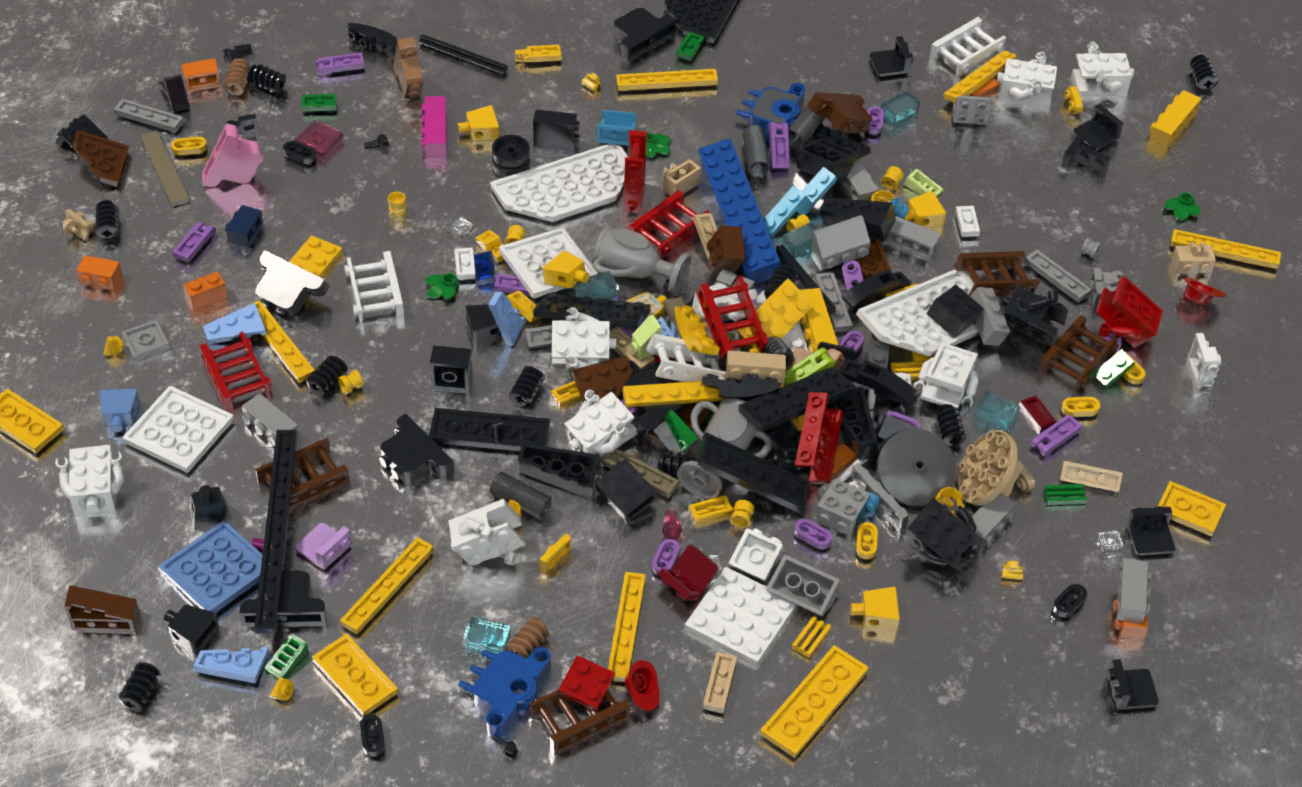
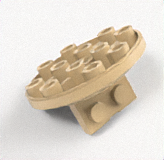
M990 430L975 441L974 444H970L967 447L966 455L957 468L959 472L958 490L963 494L962 499L964 501L980 506L991 502L1000 493L1009 497L1014 487L1013 485L1024 467V464L1017 461V445L1014 438L1004 431Z

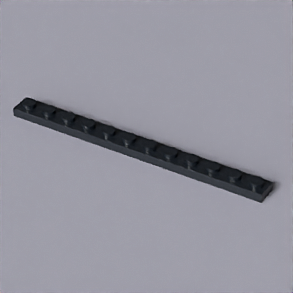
M277 430L254 625L255 633H277L297 430Z

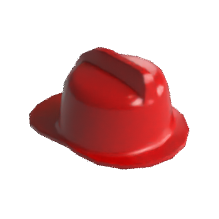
M1184 278L1187 286L1183 297L1195 305H1205L1214 296L1226 297V294L1221 290L1204 285L1192 278Z
M645 660L636 661L632 664L625 677V687L639 708L646 711L654 710L660 701L657 672L650 662Z

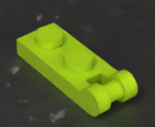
M820 348L785 371L784 384L785 386L830 368L835 365V361L832 357L828 356L829 353L826 348Z

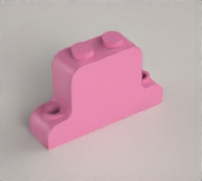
M226 123L202 172L203 186L216 187L221 180L241 184L249 183L252 177L256 176L258 165L263 162L264 155L261 154L259 143L242 139L241 134H238V128L235 125Z

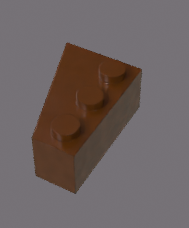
M69 585L64 607L72 630L135 632L139 615L136 599Z

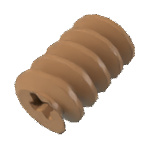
M235 59L230 63L223 83L225 91L232 96H241L246 87L251 65L244 59Z
M531 616L525 625L521 627L520 631L515 634V637L510 640V643L505 646V650L528 659L529 654L531 655L534 648L540 647L539 643H543L545 641L544 637H549L550 632L541 620Z

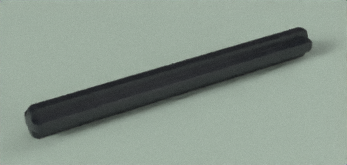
M420 35V44L496 72L507 73L508 66L506 64L427 35Z
M784 245L776 246L777 255L787 266L792 267L797 272L798 280L806 289L820 288ZM821 290L828 314L835 313L836 306Z

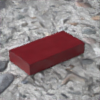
M1036 395L1020 401V408L1039 432L1048 429L1057 422Z

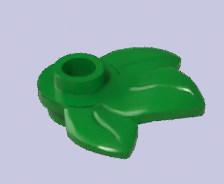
M647 132L646 155L650 158H653L656 153L669 156L670 147L668 144L671 143V139L663 134Z
M1187 192L1181 193L1177 198H1170L1164 206L1165 209L1173 210L1174 217L1180 221L1186 220L1189 215L1199 216L1200 207L1194 203L1193 195Z
M446 273L443 276L435 274L424 279L431 286L427 292V297L432 299L443 297L448 300L452 298L456 293L455 288L459 284L458 278L453 273Z

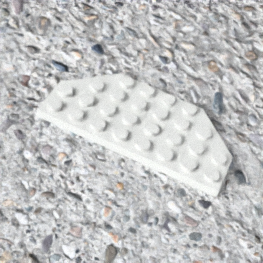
M606 144L492 181L490 185L505 210L554 222L617 201L624 186L625 157L628 156L620 145Z
M956 269L860 308L856 313L879 341L927 356L936 354L941 342L954 346L979 335L977 326L974 323L953 338L926 314L934 300L954 285L959 286L969 295L974 284L964 271H956Z

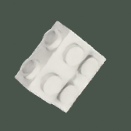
M1196 333L1188 355V361L1196 386H1212L1215 383L1214 378H1216L1219 371L1218 366L1221 365V356L1217 353L1216 347H1209V343L1205 340L1203 333Z
M746 528L728 564L766 582L773 567H776L784 551L782 541L775 537L770 539L763 536L764 533L758 529L750 530Z

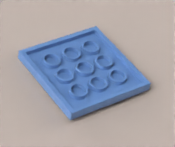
M223 520L158 565L159 571L199 608L216 613L259 582L263 554Z

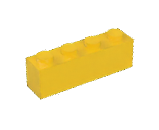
M1185 90L1180 95H1176L1172 104H1168L1165 112L1159 115L1157 122H1153L1150 126L1149 131L1151 134L1149 139L1168 147L1196 114L1202 98Z
M820 288L800 290L814 304L799 320L804 329V338L808 342L809 352L812 354L816 352L820 342L838 345Z

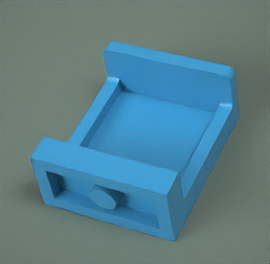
M603 110L601 124L598 123L596 142L628 146L629 130L636 129L637 114Z

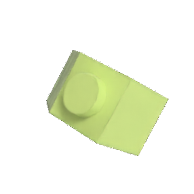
M650 315L632 334L630 348L640 360L655 355L648 353L646 349L653 333L661 335L662 327L654 315Z

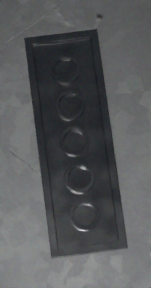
M548 293L533 309L534 317L566 320L567 316H571V313L566 312V310L574 307L578 312L589 315L599 321H610L609 325L638 328L651 312V305L642 302L631 303L625 300L613 301L607 298L594 299L589 296L575 297L570 294L557 295V293Z
M832 366L739 405V412L761 432H764L804 415L809 392L828 393V405L856 393L857 386Z
M435 408L429 437L435 443L520 451L522 443L547 446L550 419ZM500 417L503 429L498 430L499 444L495 445L491 420Z
M707 432L702 436L698 466L797 513L802 514L806 510L808 480Z

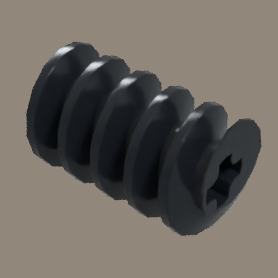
M1201 54L1193 57L1190 61V68L1197 86L1202 90L1212 89L1218 84V77L1211 60Z
M262 64L252 65L247 76L250 83L273 93L281 92L286 83L285 74H280L278 71L275 72L274 69L264 67Z
M110 200L100 201L96 205L95 233L98 237L104 239L116 238L119 234V208Z
M787 265L778 266L764 291L765 298L767 299L786 279H789L794 284L797 272Z
M775 336L768 338L767 345L761 351V353L786 355V368L792 363L794 358L792 350L782 339Z
M330 355L307 377L306 383L315 395L324 396V392H327L329 387H332L334 382L338 381V377L343 376V373L348 371V367L342 359Z
M532 366L524 367L509 393L510 401L518 407L531 404L542 382L545 380L544 374Z
M951 404L939 406L935 410V416L941 439L948 446L963 443L966 440V435L959 410Z
M663 448L657 469L660 468V471L663 473L668 470V475L670 476L675 472L677 477L679 467L684 462L696 461V456L689 460L688 454L681 458V453L678 452L674 457L673 450L666 455L665 448Z
M137 663L118 696L120 702L132 711L141 712L143 709L141 705H145V698H149V691H153V684L158 682L156 676L161 675L160 671L149 663Z

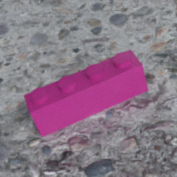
M425 96V103L422 104V114L425 115L421 116L422 126H425L421 127V133L425 139H421V147L425 149V156H446V97Z

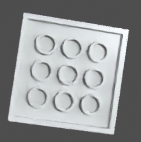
M563 227L499 246V253L533 299L566 289L544 283L542 270L547 263L562 251H567L584 261L585 271L589 273L588 281L598 277L597 271H595Z
M169 386L122 439L123 443L188 473L234 421V415Z
M725 567L685 623L684 629L758 666L797 608V605L767 592L766 586Z

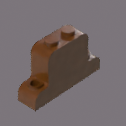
M815 92L807 105L812 112L825 116L838 131L843 133H864L868 130L869 123L872 120L871 115L862 107L865 102L864 99L856 94Z

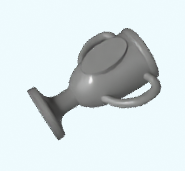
M607 225L603 228L596 241L592 254V265L598 273L612 277L625 276L644 279L655 274L664 276L669 279V293L678 296L688 279L692 265V256L683 253L676 263L666 262L660 259L657 250L642 234L631 230L616 229L613 226Z
M727 398L718 407L708 401H701L696 404L691 412V425L701 441L702 436L707 432L746 450L754 437H758L765 442V445L760 452L754 455L763 459L769 454L772 449L771 437L761 432L739 412V405L745 403V401L737 398ZM706 408L711 410L714 415L703 433L698 425V415L702 409ZM697 461L684 462L679 467L677 477L683 487L693 495L712 499L716 498L721 492L722 482L720 477L698 466Z

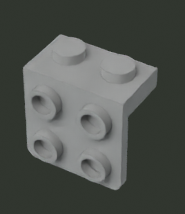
M958 96L956 104L953 103L952 108L953 123L987 125L991 98Z
M834 479L817 505L815 520L823 525L837 529L841 533L852 536L855 531L856 519L868 501L869 493Z

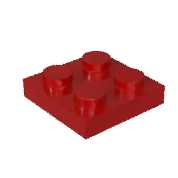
M577 655L558 689V694L597 711L615 677V672Z

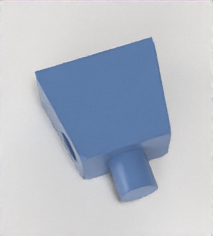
M137 388L99 391L101 411L106 426H111L110 429L113 432H120L123 425H132L134 423L140 404Z

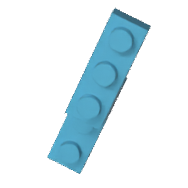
M823 167L802 191L793 185L763 219L769 235L773 238L794 213L798 216L801 214L807 215L836 182L837 177Z

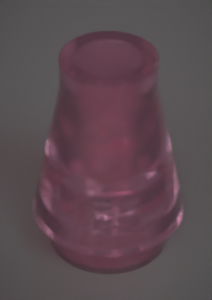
M667 510L665 512L662 532L668 539H676L682 532V527L675 510Z

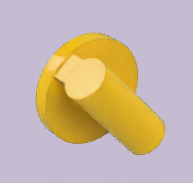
M593 72L591 75L587 73L586 77L581 81L584 86L594 92L597 91L598 86L601 84L599 81L600 77Z
M119 336L107 337L104 355H120L124 349L123 340Z
M1007 561V564H1003L1001 578L1023 580V566H1019V561Z
M280 677L269 696L274 700L286 701L290 699L294 691L293 683L289 679Z

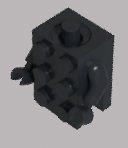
M1019 286L1016 287L1011 297H1005L1002 304L1005 307L1003 315L1008 327L1051 347L1056 342L1058 328L1045 323V321L1053 320L1065 325L1068 309L1063 304L1057 303V290L1049 291L1048 297H1045L1043 295L1038 296L1032 293L1030 289Z
M933 497L907 528L918 537L914 539L919 542L917 548H914L912 545L910 547L914 551H920L919 553L931 563L941 566L949 564L958 572H961L968 563L976 559L977 552L986 541L976 533L977 526L972 515L962 506H957V501L954 498L950 497L954 501V505L948 507L945 503L943 505Z

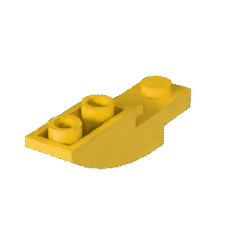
M675 306L677 326L688 349L691 352L718 355L720 348L706 334L705 328L707 324L701 319V316L697 315L690 306Z

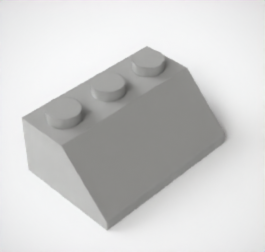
M860 215L813 231L810 257L820 271L869 254L870 239L863 216Z
M784 554L766 591L822 617L833 605L841 589V582L836 577Z

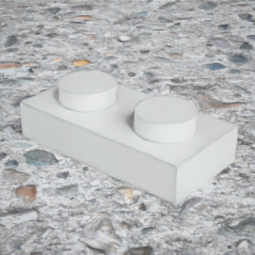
M957 206L955 212L961 237L979 236L980 229L974 206Z
M473 247L454 249L458 280L475 279Z

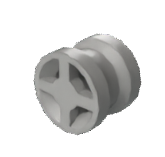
M1087 237L1080 253L1083 255L1088 254L1090 258L1095 259L1101 248V243L1098 241L1093 242L1091 238Z

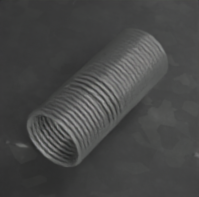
M806 107L788 128L789 145L795 148L802 147L826 117L814 114V112Z
M749 126L744 129L742 135L747 169L752 176H763L770 170L765 132L760 126Z
M499 472L490 485L489 492L491 495L504 499L507 503L509 500L518 502L522 511L539 520L544 519L551 509L552 497L506 473Z

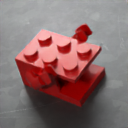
M1124 276L1119 279L1115 291L1111 292L1106 287L1102 291L1096 314L1105 323L1101 325L1099 335L1107 337L1111 332L1113 335L1122 336L1126 342H1129L1135 348L1157 335L1163 310Z

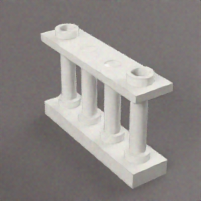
M977 17L932 43L930 57L934 60L940 56L946 57L957 65L956 76L959 77L997 53L1002 52L1005 48L1006 37L1002 36L995 40L982 31L983 20ZM978 35L988 42L989 45L984 47L972 37ZM967 42L978 51L971 53L960 44ZM956 49L966 58L960 60L949 51Z
M390 251L383 252L384 259L376 263L352 266L351 258H347V265L344 266L345 275L350 277L356 304L353 305L354 316H358L360 323H363L362 313L385 309L395 310L396 317L404 316L403 302ZM378 269L386 270L384 275L360 279H355L354 273ZM385 282V284L389 283V286L383 289L358 292L357 286ZM386 295L392 297L388 302L361 306L360 303L362 299Z
M653 333L646 349L648 353L656 354L660 357L661 363L655 373L656 377L682 382L701 381V378L707 376V374L717 375L718 379L726 380V372L721 371L718 365L720 359L705 358L703 353L691 352L683 339ZM668 357L676 358L677 362L670 361ZM685 360L694 362V365L686 364ZM703 364L711 365L712 369L703 367Z

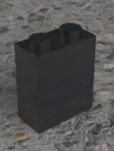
M535 110L533 119V147L575 151V146L579 144L580 134H577L580 128L577 114Z
M626 458L621 462L615 463L610 471L606 474H601L596 482H594L600 495L626 523L658 499L656 490Z

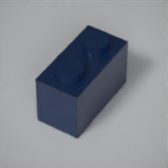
M241 205L238 211L234 213L230 223H227L225 227L227 241L248 247L263 224L262 211Z

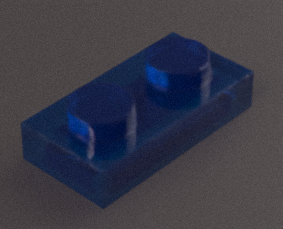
M492 251L474 255L477 285L481 286L495 282L494 255Z

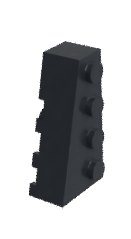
M825 197L820 207L823 225L830 226L862 215L869 238H879V241L884 243L896 220L893 203Z
M858 387L856 388V393L832 402L826 407L827 409H841L843 411L840 431L859 460L878 458V440L864 388Z

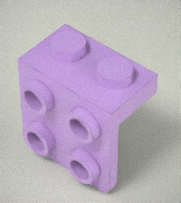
M319 523L296 544L295 549L305 558L325 570L352 545L350 529L343 526L336 532L325 523Z

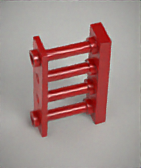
M629 130L628 157H625L624 211L641 213L642 188H645L647 131Z
M678 190L631 223L629 230L645 236L657 247V252L660 255V259H662L698 232L694 220L686 224L673 213L680 210L692 219L698 214L684 205V193ZM706 210L702 214L710 213V211ZM668 219L681 229L674 233L660 222ZM656 228L669 238L662 242L648 231Z
M742 276L737 278L733 287L712 291L708 283L701 284L696 292L714 343L720 348L718 353L721 360L727 359V352L733 351L735 348L756 344L760 352L763 351L768 343L767 334L762 329L750 298L748 285L744 282ZM737 293L740 303L724 307L716 306L714 298ZM743 310L747 319L725 324L722 322L720 315ZM750 327L753 337L735 341L729 340L728 331Z
M243 331L239 332L241 342L215 351L213 349L209 350L207 343L199 345L201 358L226 411L234 409L232 401L236 397L263 389L266 397H269V388H272L269 377L264 376L251 349L253 347L250 338H246ZM242 349L245 351V356L221 364L219 362L215 363L218 357ZM248 362L252 366V369L228 377L221 375L224 370ZM255 375L259 382L235 390H228L227 388L228 384Z
M809 392L795 466L811 467L809 477L811 484L830 483L843 418V411L841 409H827L828 393Z

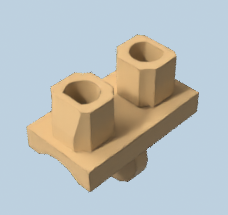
M71 209L65 210L66 220L62 223L63 231L68 235L74 233L83 241L89 240V234L95 232V222L92 220L85 221V216L80 211L75 213Z

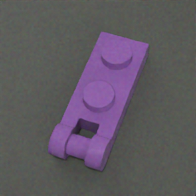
M362 52L322 57L316 60L319 76H326L328 73L365 68Z
M769 122L771 170H788L790 168L788 124L784 122L781 124Z
M197 222L172 251L173 257L189 263L207 240L215 235L216 228L205 226V223Z
M1068 414L1036 436L1030 445L1035 449L1038 448L1040 453L1047 457L1054 449L1080 432L1083 425Z

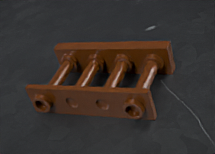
M1024 251L960 253L954 265L956 271H967L974 284L969 296L972 295L977 287L993 288L996 296H1012L1017 286L1021 288L1026 287L1032 293H1035L1040 283L1039 279L1028 280L1021 265L1026 257ZM1007 269H1015L1020 280H1012ZM983 270L988 281H980L975 271ZM991 270H999L1004 280L997 281Z
M1081 315L1044 354L1038 369L1045 374L1049 368H1054L1076 380L1074 387L1076 392L1088 384L1093 373L1119 347L1117 344L1118 335H1115L1110 342L1086 329L1085 323L1087 318ZM1083 335L1104 348L1101 352H1098L1078 341L1077 337ZM1069 346L1075 347L1093 357L1094 360L1088 363L1067 351ZM1059 357H1064L1085 370L1079 374L1057 362Z
M328 438L296 451L294 468L303 465L311 480L300 483L293 472L290 509L350 482L349 470L346 465L336 467L328 455L331 453ZM321 457L329 472L318 475L310 461ZM273 462L255 469L258 484L267 481L270 486Z
M558 690L544 697H538L529 703L530 717L533 718L540 714L553 734L550 736V748L554 754L630 717V705L627 700L616 702L609 690L604 696V700L609 708L600 712L584 706L590 717L582 721L578 720L567 703L570 699L558 694ZM559 705L571 726L560 730L548 712L549 709Z

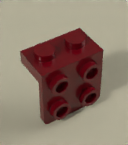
M688 545L673 568H662L658 576L663 579L662 583L671 589L674 588L677 591V596L685 601L687 599L698 601L718 572L719 567L694 545Z

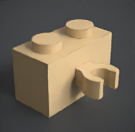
M690 159L679 166L671 163V170L666 167L664 168L663 191L670 196L678 190L686 193L701 183V167Z
M1191 242L1190 245L1175 246L1172 256L1176 274L1212 273L1216 262L1211 245H1204V242H1201L1200 245H1195L1194 242Z

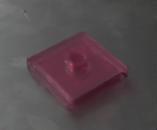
M314 120L294 141L312 147L317 155L324 157L343 138V132Z

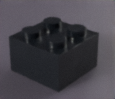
M954 285L934 300L926 314L955 338L975 323L984 308L964 292L963 289Z
M433 345L430 358L431 388L469 391L473 375L471 349Z

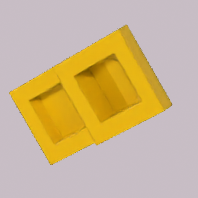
M488 230L475 237L480 247L497 263L504 261V258L499 253V246L504 245L501 243L500 236Z

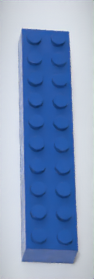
M731 138L699 148L698 153L725 225L742 227L745 260L741 267L745 277L755 281L754 285L770 280L775 269L781 266V263Z

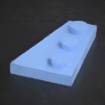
M495 292L488 304L489 309L494 316L506 345L514 346L527 319L519 315L520 311L512 307L511 301L502 292Z
M255 303L203 326L210 344L231 341L235 337H240L239 332L242 331L246 338L251 337L253 334H268Z
M261 647V650L250 651L249 648H241V651L229 652L227 649L202 650L193 665V669L197 673L256 683L269 654V647Z

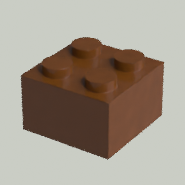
M721 225L712 238L708 240V265L711 267V274L719 275L722 269L735 273L744 262L742 227Z

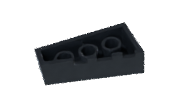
M522 443L518 457V469L520 473L593 500L596 488L594 482L598 478L600 469V455Z

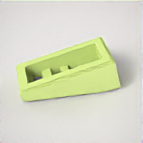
M917 168L906 178L903 184L921 195L934 190L935 196L938 197L944 190Z

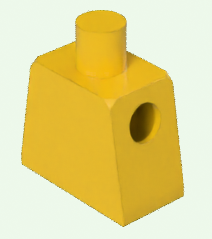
M492 105L467 112L466 122L458 123L459 133L469 132L472 141L498 139L499 125Z
M933 191L908 201L909 211L903 219L912 221V223L925 228L942 227L945 225L947 213Z
M562 251L542 268L544 283L572 288L579 281L586 283L589 280V273L585 271L584 261L567 251Z
M896 587L864 591L861 603L850 604L851 616L862 615L863 625L866 628L897 631L900 619Z

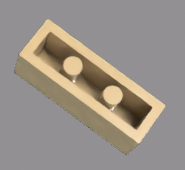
M741 351L727 352L726 378H734L741 381L742 376L755 374L758 375V379L765 380L766 377L777 379V382L784 384L786 355Z

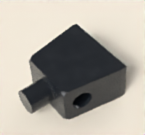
M488 304L465 306L466 320L474 344L501 335Z
M208 485L200 487L198 492L190 495V516L195 530L221 523L223 520H232L227 501L219 487L211 488Z
M184 605L178 613L168 610L164 615V621L169 623L168 629L171 638L193 654L199 651L219 626L216 613L191 605Z

